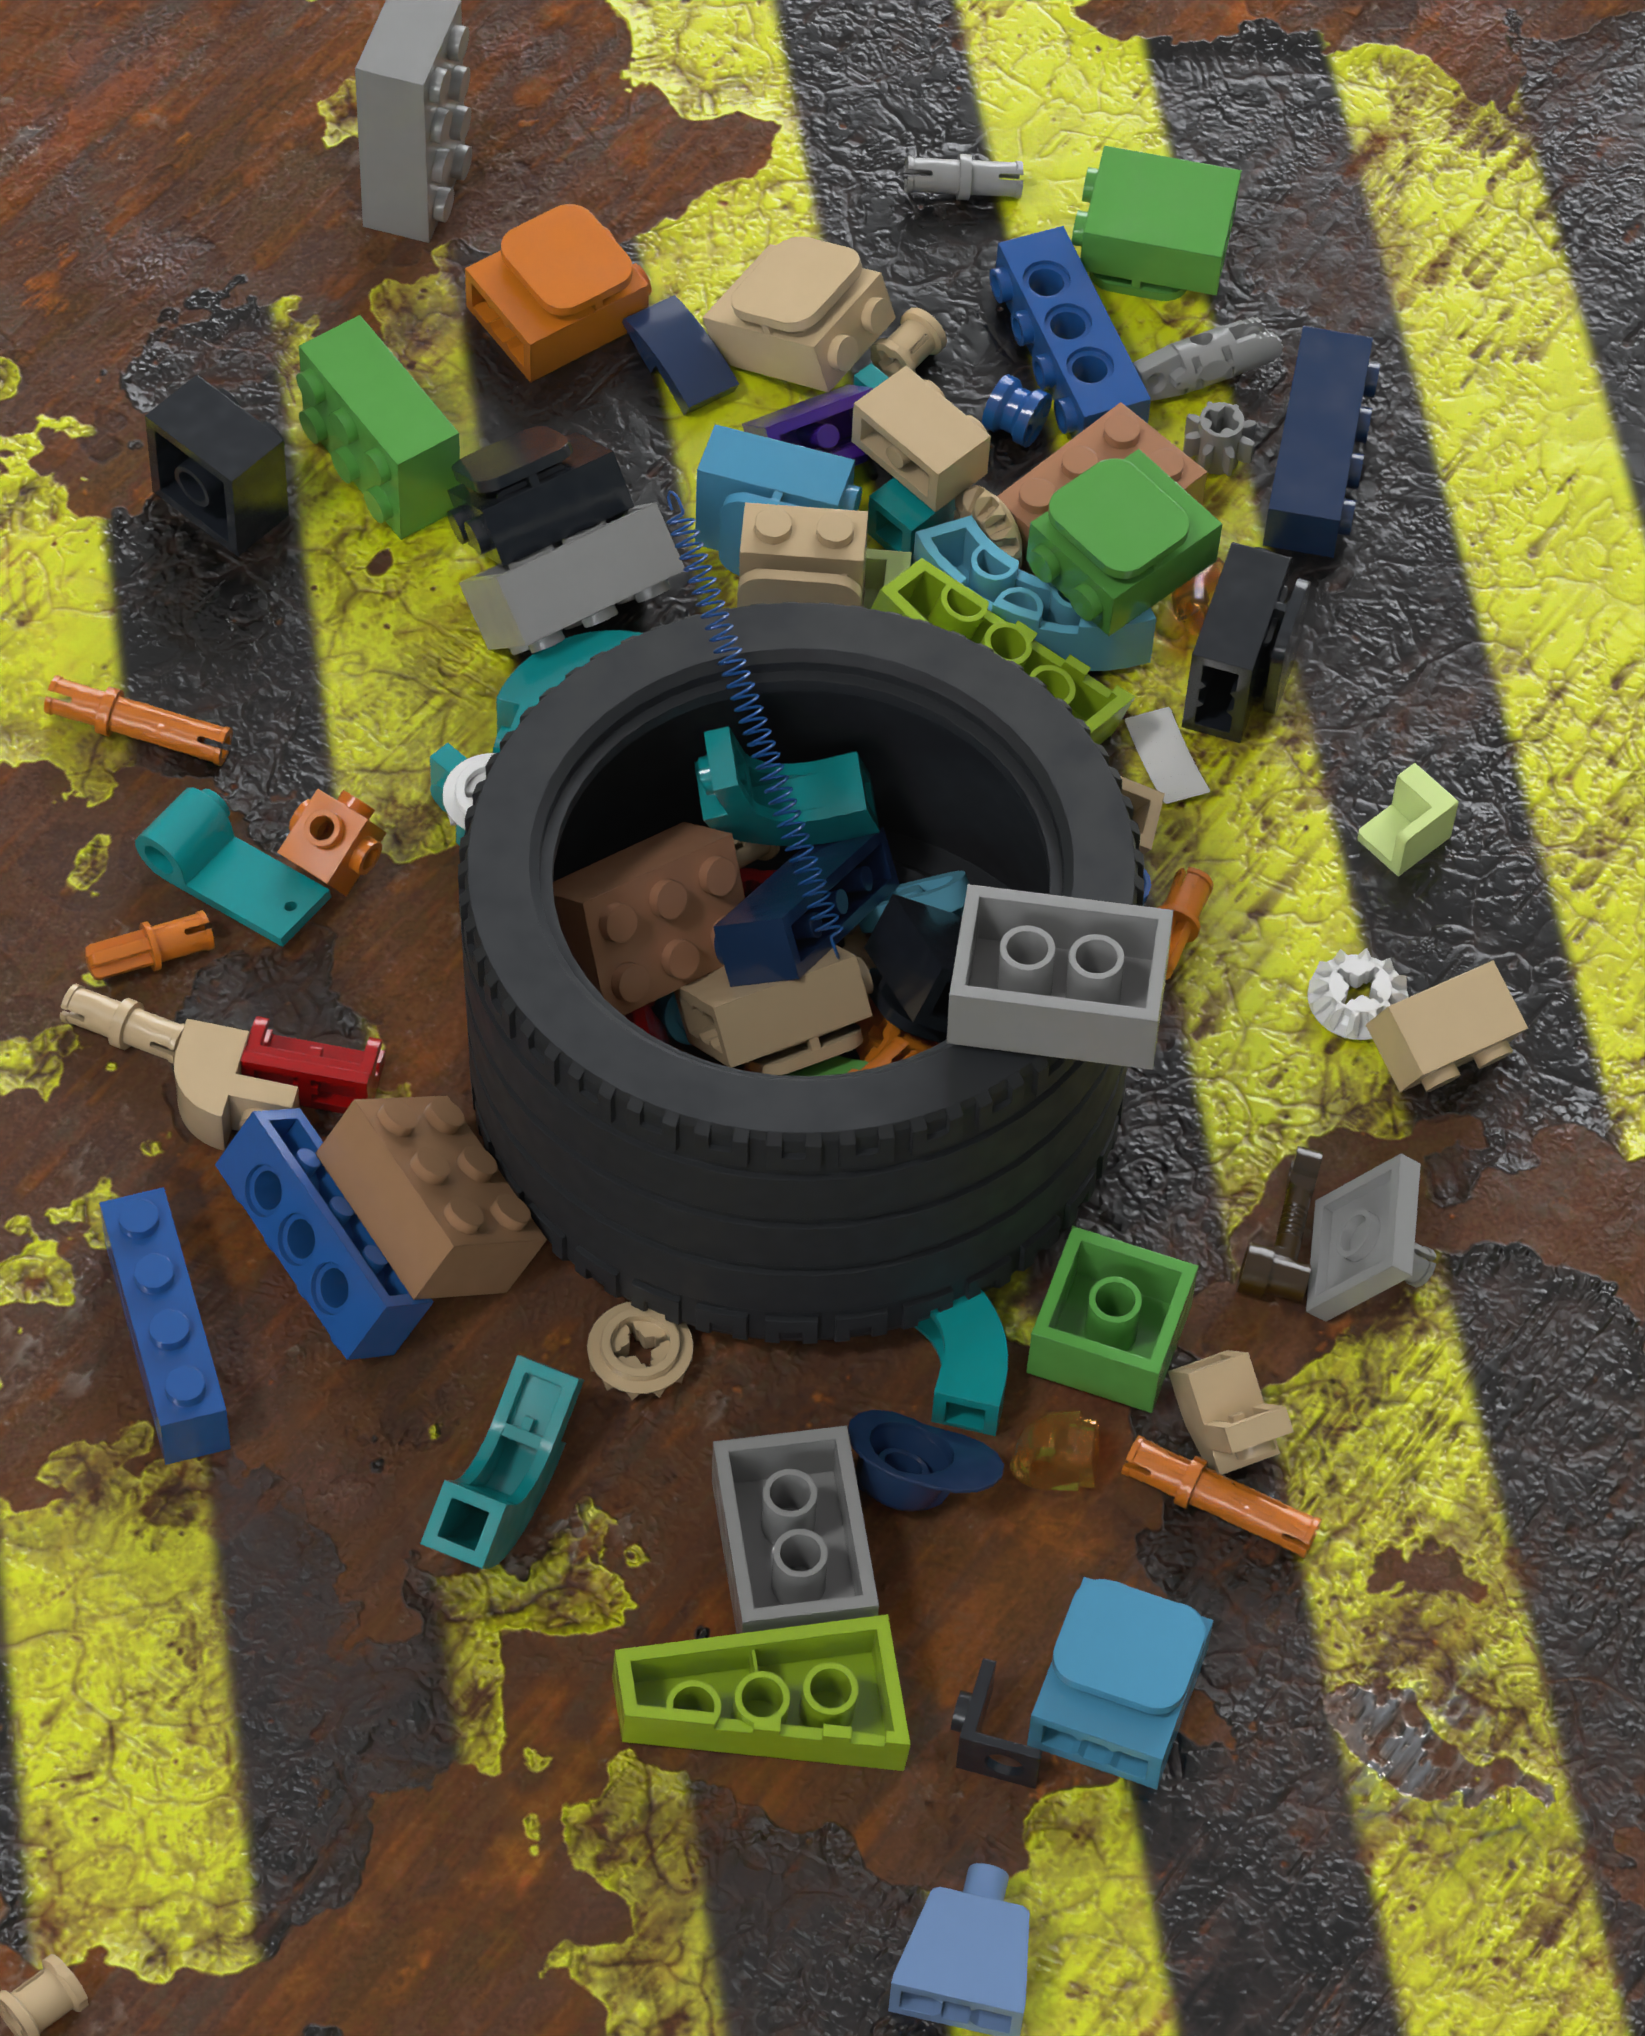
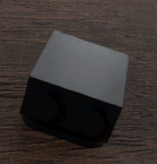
M547 426L525 429L461 458L453 464L452 471L456 480L462 484L447 490L454 507L447 511V516L458 541L462 545L468 543L469 546L475 549L478 555L484 554L503 567L634 507L612 450L578 432L564 436Z
M1235 542L1231 543L1192 653L1182 720L1183 728L1241 743L1256 698L1262 695L1264 687H1266L1263 711L1276 714L1301 640L1311 581L1298 578L1290 601L1284 604L1288 594L1287 581L1291 563L1290 557L1275 554L1261 547H1249Z
M892 894L864 947L877 967L869 969L873 983V993L869 994L883 1017L897 1028L909 1034L941 1043L947 1040L949 993L962 916Z

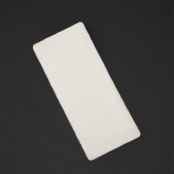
M1166 707L1125 719L1131 738L1157 791L1165 793L1163 799L1165 804L1210 792L1185 744L1171 708Z

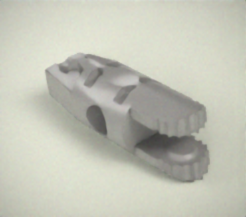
M1252 316L1249 319L1239 320L1171 343L1133 362L1151 401L1184 395L1262 367L1264 364L1274 362L1275 359L1280 358L1284 346L1281 344L1282 340L1273 332H1268L1265 328L1266 325L1258 317L1254 318Z

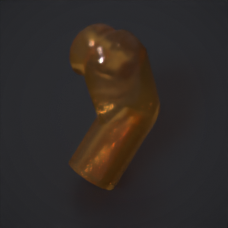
M1217 557V561L1171 593L1173 615L1177 622L1182 620L1189 634H1200L1209 608L1207 605L1210 602L1209 594L1215 590L1224 566V562L1219 557Z

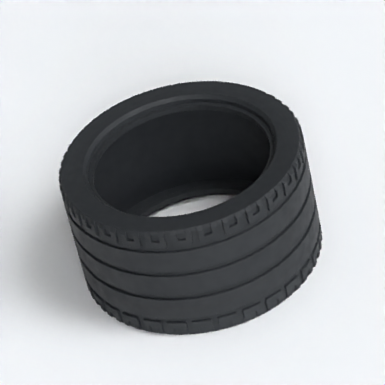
M782 602L751 604V606L731 609L723 608L713 612H728L730 614L728 618L717 625L730 623L734 627L720 637L738 636L736 642L726 648H742V651L730 660L741 658L747 660L742 667L733 672L751 671V674L739 683H755V686L743 695L754 693L759 695V698L748 706L761 705L764 707L760 713L752 718H768L764 725L755 730L765 728L772 730L769 736L761 740L776 741L773 748L764 752L780 753L779 758L772 763H805L858 752L871 775L879 827L884 826L899 884L953 871H965L970 885L1143 906L1144 857L1139 848L1140 831L1138 823L1133 821L1134 808L1129 797L1121 793L1122 779L1118 770L1109 766L1110 756L1102 745L1093 742L1090 737L1091 730L1081 719L1075 718L1072 715V708L1063 699L1055 698L1047 690L1046 684L1036 677H1030L1024 672L1023 667L1013 661L1005 660L994 653L993 649L982 643H975L966 639V636L955 631H947L932 625L933 623L920 619L915 620L902 616V614L867 609L862 606L835 605L834 603ZM695 614L667 625L656 626L639 636H631L621 641L620 645L615 646L609 651H602L596 654L584 666L576 667L567 673L565 680L557 687L549 688L539 696L540 702L536 706L528 707L520 716V724L516 730L507 732L500 741V752L491 755L485 766L486 779L476 784L472 794L473 806L467 809L465 835L460 840L458 884L473 1110L476 1113L478 1133L483 1137L485 1150L494 1157L499 1171L516 1196L527 1205L532 1219L545 1238L552 1244V1252L562 1261H571L575 1265V1271L585 1279H595L604 1286L605 1292L616 1298H626L631 1301V1306L642 1311H647L649 1308L665 1315V1320L678 1325L686 1323L695 1326V1330L706 1333L716 1331L730 1334L732 1338L747 1340L749 1337L765 1339V1342L780 1343V1340L802 1341L803 1344L818 1343V1340L832 1339L835 1342L850 1341V1337L869 1334L875 1337L885 1335L887 1331L900 1327L905 1330L918 1326V1322L931 1318L930 1313L932 1310L938 1309L939 1312L950 1309L953 1307V1301L964 1295L970 1300L981 1294V1290L985 1293L992 1287L1001 1288L1011 1281V1275L1015 1271H1025L1034 1263L1035 1255L1041 1249H1050L1059 1240L1060 1229L1069 1228L1077 1218L1078 1206L1090 1200L1095 1191V1181L1102 1178L1107 1167L1108 1154L1114 1149L1118 1125L1121 1124L1127 1066L948 1044L947 1040L909 1058L872 1069L820 1076L771 1075L743 1071L711 1063L682 1052L645 1032L606 1001L587 979L568 947L561 931L554 904L553 882L682 822L710 828L703 821L694 762L698 761L699 757L707 756L704 732L729 726L739 744L749 756L773 744L767 743L747 747L748 743L760 738L769 731L742 735L743 732L764 720L743 724L738 723L739 720L760 708L740 712L734 711L737 707L755 697L732 701L730 700L732 696L751 685L727 689L726 685L738 680L747 673L722 677L721 675L742 662L720 666L717 663L738 650L714 654L713 651L734 638L709 642L711 637L729 627L704 630L706 626L725 615L701 619V615ZM769 755L755 759L767 762L770 759L774 758L776 755ZM781 846L774 858L767 861L757 859L741 869L778 870L800 849L785 851L789 846Z

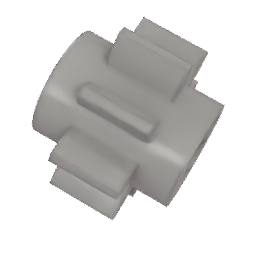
M1209 401L1200 416L1195 414L1187 415L1183 452L1189 457L1195 456L1196 463L1204 468L1207 473L1230 476L1238 461L1243 463H1251L1256 422L1254 420L1244 421V416L1237 404L1232 405L1225 402L1212 403Z

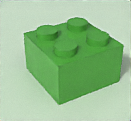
M1072 1226L1031 1333L1026 1373L1152 1413L1192 1306L1198 1265Z

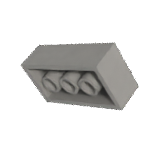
M386 0L356 65L355 78L363 227L429 243L438 221L445 223L450 216L454 201L453 187L456 180H465L472 160V147L465 145V138L470 126L471 108L464 106V98L470 82V68L463 66V58L469 41V27L462 26L461 0Z

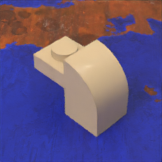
M187 1019L174 1057V1074L179 1113L186 1127L196 1138L211 1147L225 1151L231 1130L239 1131L253 1111L300 1108L298 1086L242 1075L241 1057L248 1042L249 1031Z
M1226 1350L1168 1371L1184 1423L1201 1457L1208 1461L1207 1466L1211 1470L1221 1475L1280 1454L1276 1438L1294 1432L1286 1406L1264 1403L1248 1352Z

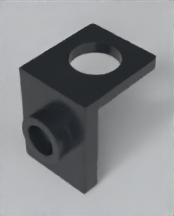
M983 1658L973 1693L960 1691L950 1730L961 1733L956 1768L1029 1788H1036L1042 1750L980 1733L993 1692L997 1661ZM989 1755L1007 1756L1018 1761L1022 1766H1007L996 1762Z

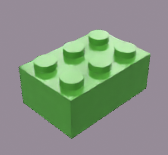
M358 315L299 345L300 373L296 375V380L302 393L303 411L299 412L301 426L311 442L314 444L321 442L331 454L333 465L342 480L346 483L354 482L363 493L367 508L374 519L379 523L386 521L400 540L446 517L447 511L454 508L447 490L461 484L456 480L452 471L453 464L460 460L459 432L362 316Z

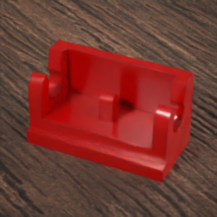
M256 1016L246 1048L241 1057L242 1075L298 1086L300 1106L342 1114L346 1112L354 1099H375L386 1060L385 1051L381 1050L382 1039L369 1037L364 1051L275 1035L273 1030L268 1029L270 1019Z

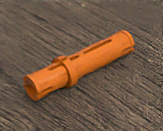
M59 675L54 676L48 687L49 691L72 698V701L69 703L46 696L44 702V712L46 714H55L95 726V732L110 737L113 732L210 761L218 766H222L228 756V750L205 743V740L208 738L231 745L233 738V729L231 727L219 726L125 698L123 690L108 687L106 691H101L64 679Z
M1138 1435L1126 1458L1128 1463L1125 1462L1121 1474L1124 1476H1130L1175 1497L1174 1504L1181 1508L1187 1509L1189 1505L1204 1510L1296 1553L1303 1559L1309 1552L1317 1535L1316 1531H1318L1322 1522L1321 1518L1299 1511L1207 1468L1208 1461L1195 1456L1193 1460H1190L1146 1440L1141 1435Z

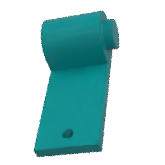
M194 787L186 788L135 839V847L139 856L155 874L283 947L331 898L330 890L235 837L228 818L230 816V809L217 793L210 789H203L201 791Z

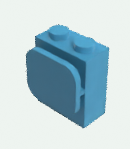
M715 424L697 468L695 530H699L700 533L695 537V542H703V547L718 550L721 563L729 571L739 576L740 544L745 502L858 511L862 487L854 485L855 460Z
M1084 1577L1080 1588L1074 1594L1054 1647L1051 1665L1033 1709L1027 1746L1157 1790L1207 1654L1214 1620L1201 1616L1188 1605L1129 1587L1117 1581L1106 1579L1093 1580Z

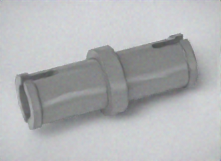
M958 154L957 159L906 157L904 174L928 176L908 175L907 179H904L905 193L955 194L956 200H969L970 195L1021 198L1023 180H1002L1000 178L1019 179L1020 175H1023L1022 161L972 160L971 154Z

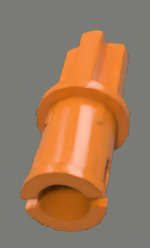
M1188 867L1187 874L1184 868H1180L1175 873L1165 902L1162 906L1157 907L1174 910L1166 980L1171 978L1186 943L1192 942L1198 937L1201 927L1199 917L1214 886L1212 879L1207 873L1194 867Z
M201 910L193 915L151 926L148 921L142 922L139 925L140 930L92 943L85 947L87 967L94 980H103L151 966L153 971L162 969V962L203 950H212L215 948L212 929L205 930V925L209 924L208 917Z

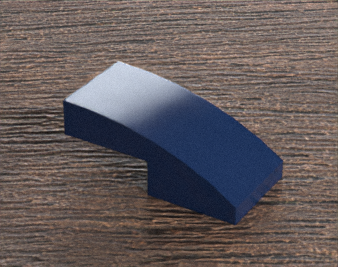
M675 295L624 318L622 323L650 373L659 370L683 415L733 393L738 387L739 382L714 342L693 314Z

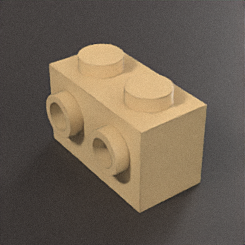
M907 365L854 403L852 442L934 512H937L988 473L991 436L987 433L983 424L971 415L966 416L945 398L943 392L935 383L923 380Z
M1494 960L1392 1004L1366 1024L1399 1092H1403L1421 1083L1426 1092L1433 1091L1461 1076L1457 1067L1472 1060H1475L1479 1069L1489 1066L1510 1055L1513 1050L1509 1042L1528 1029Z

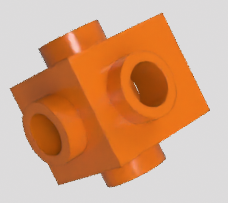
M317 789L311 800H305L295 810L289 824L290 833L277 853L347 897L359 876L367 874L377 863L382 852L381 841L385 837L386 832L369 820L375 810L350 793L343 790L336 800L320 789Z

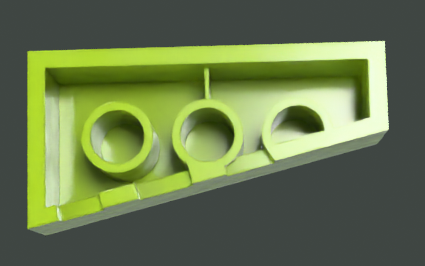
M923 558L919 559L880 589L871 609L902 614V616L915 620L920 619L933 623L932 625L947 631H955L966 636V639L975 643H982L993 649L994 653L1005 660L1017 663L1024 668V672L1030 677H1036L1046 684L1047 690L1055 698L1063 699L1072 708V715L1086 723L1091 730L1090 737L1096 744L1100 745L1114 733L1135 699L1134 695L1120 686L1116 685L1111 690L1088 675L1091 667L1071 654L1065 660L1034 640L1038 633L1019 620L1014 624L1000 618L988 610L989 601Z

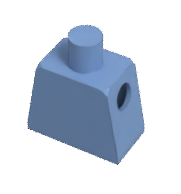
M972 1864L968 1867L963 1892L944 1887H936L931 1890L894 1971L890 1990L889 2012L992 2036L1021 2035L1026 2005L1030 1912L1022 1905L1004 1901L1009 1875L1006 1871L990 1864Z

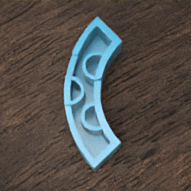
M972 515L915 532L913 564L921 558L925 559L989 601L988 610L1000 618L1014 624L1019 620L1038 634L1034 640L1066 660L1069 654L1091 667L1090 671H1108L1150 663L1156 617L1151 607L1108 636L1092 621L1082 619L1073 609L1070 600L1051 583H1045L1038 577L1018 568L1019 561L996 546L980 529Z

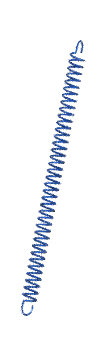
M670 490L667 495L669 508L671 511L674 510L670 499V494L672 493L677 499L681 513L668 520L666 524L672 525L691 521L673 531L670 536L675 537L695 533L675 545V548L699 545L681 555L679 560L704 556L683 569L684 572L708 568L689 579L687 583L712 580L693 591L692 595L716 592L696 604L697 607L721 603L702 614L700 618L705 619L725 615L706 626L704 630L729 627L711 637L709 642L734 638L732 641L715 649L713 653L718 654L738 650L719 661L717 665L742 662L721 675L722 677L747 673L738 680L726 685V688L731 689L751 685L732 696L730 700L755 697L734 710L735 712L760 708L739 720L738 723L743 724L764 720L743 732L742 735L744 736L769 731L760 738L748 743L747 747L773 743L752 755L751 758L776 755L769 761L757 766L755 770L781 766L759 781L764 782L785 778L778 784L764 790V793L789 790L768 802V805L794 801L787 807L773 813L772 816L798 813L778 824L776 828L803 824L794 831L782 836L781 840L806 836L801 841L787 847L785 851L811 847L789 862L794 863L815 859L808 865L794 871L793 874L819 871L806 880L799 882L798 886L823 882L820 886L803 894L802 897L827 894L822 899L806 906V909L832 905L827 910L811 917L810 920L836 917L829 923L815 929L814 932L840 928L830 936L836 958L839 959L840 956L833 937L842 932L843 926H830L839 918L838 914H826L834 908L835 904L832 902L821 903L830 896L831 892L818 891L825 886L826 880H812L819 876L823 870L818 867L809 868L818 861V857H804L814 849V846L810 844L800 845L810 837L808 833H797L804 828L806 823L802 821L791 822L802 813L800 810H788L797 803V799H782L793 791V788L789 786L779 787L788 780L789 776H773L783 770L785 765L781 763L770 764L779 758V752L764 753L776 744L774 740L761 741L769 736L772 730L768 728L755 730L764 725L768 720L766 717L752 718L760 713L764 707L761 705L748 706L759 698L758 694L743 695L751 690L755 683H739L751 674V671L733 672L742 667L747 660L742 658L730 660L742 651L741 647L726 648L736 642L738 636L720 637L732 630L734 625L730 623L717 625L728 618L730 614L728 612L713 613L723 607L725 601L707 602L719 595L721 589L703 590L715 583L717 578L705 577L698 579L711 571L713 567L711 565L694 567L706 560L708 554L690 555L702 548L704 543L700 541L686 543L698 536L700 531L688 530L680 532L691 526L695 519L676 520L684 515V508L678 495Z

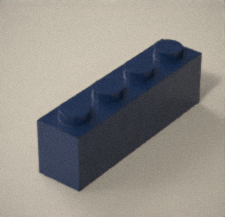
M1303 326L1268 508L1263 546L1334 558L1338 534L1350 536L1356 500L1344 497L1346 488L1358 489L1364 454L1353 452L1354 442L1365 444L1367 442L1373 408L1361 407L1363 397L1375 398L1381 364L1369 361L1373 337Z
M884 826L879 827V833L843 841L814 844V849L804 856L818 857V861L809 868L818 867L823 871L812 880L824 879L827 881L825 886L818 891H829L831 894L821 903L832 902L835 904L834 908L826 914H838L839 918L830 926H843L842 932L833 937L835 945L900 885ZM811 847L801 848L713 926L715 932V953L719 962L725 967L730 987L800 979L833 948L830 936L840 928L814 932V930L829 923L836 917L810 920L811 917L820 914L832 905L806 909V906L822 899L827 894L802 897L803 894L815 889L823 882L798 886L799 882L806 880L819 871L793 874L794 871L808 865L815 859L794 863L789 862Z

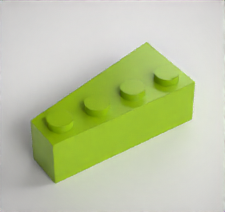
M888 1614L615 1650L612 1680L622 1742L897 1771L905 1770L911 1744Z

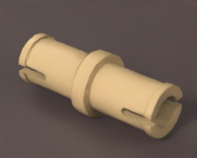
M77 983L68 989L63 998L61 1008L71 1012L62 1011L60 1013V1020L69 1025L74 1024L108 1037L109 1044L119 1049L126 1050L132 1046L167 1059L168 1062L174 1064L176 1049L185 1026L184 1023L179 1024L144 1011L143 1003L130 998L120 1002L85 989L84 986Z

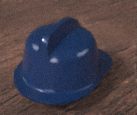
M870 1410L860 1412L849 1422L848 1434L850 1444L859 1455L855 1471L858 1488L884 1506L908 1512L929 1510L942 1504L950 1492H979L993 1487L1002 1479L1004 1463L997 1452L985 1443L966 1435L926 1425L893 1411Z

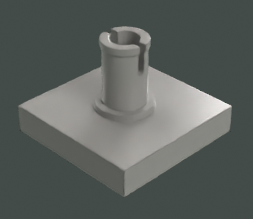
M1399 1154L1315 1200L1310 1258L1311 1272L1308 1281L1306 1305L1307 1313L1326 1322L1402 1281L1417 1288L1429 1280L1436 1266V1263L1432 1262V1260L1436 1259V1253L1426 1246L1415 1243L1420 1163L1403 1154Z

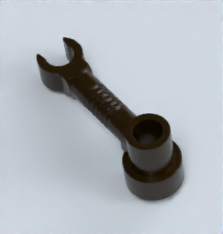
M1301 1146L1297 1147L1295 1160H1292L1288 1173L1286 1195L1274 1248L1254 1242L1248 1243L1238 1276L1236 1292L1262 1299L1264 1293L1302 1302L1309 1281L1311 1265L1299 1262L1298 1257L1323 1152Z

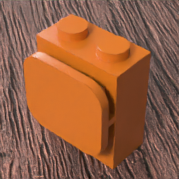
M575 204L557 206L511 229L504 235L500 251L465 268L466 307L530 383L627 334L628 332L622 323L624 318L648 308L649 295L652 293L648 276L641 266L636 263L632 264L630 257L616 242L612 233L605 226H602L588 209Z

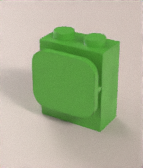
M1104 145L1099 169L1092 167L1087 169L1082 202H1088L1090 206L1088 212L1077 211L1072 234V244L1081 246L1080 260L1086 271L1089 272L1093 283L1106 291L1159 301L1175 300L1184 295L1187 290L1217 296L1236 212L1242 170Z
M1138 449L1124 459L1112 458L1102 460L1058 489L1050 499L1049 510L1030 523L1026 561L1029 563L1033 573L1041 581L1051 583L1070 600L1073 609L1082 619L1092 621L1106 635L1110 636L1217 561L1222 523Z

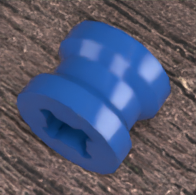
M1010 374L1004 375L993 389L986 403L982 424L985 429L993 433L1003 430L1011 434L1012 440L1016 444L1027 448L1036 440L1047 420L1052 404V395L1041 389L1029 391L1023 388L1018 378Z

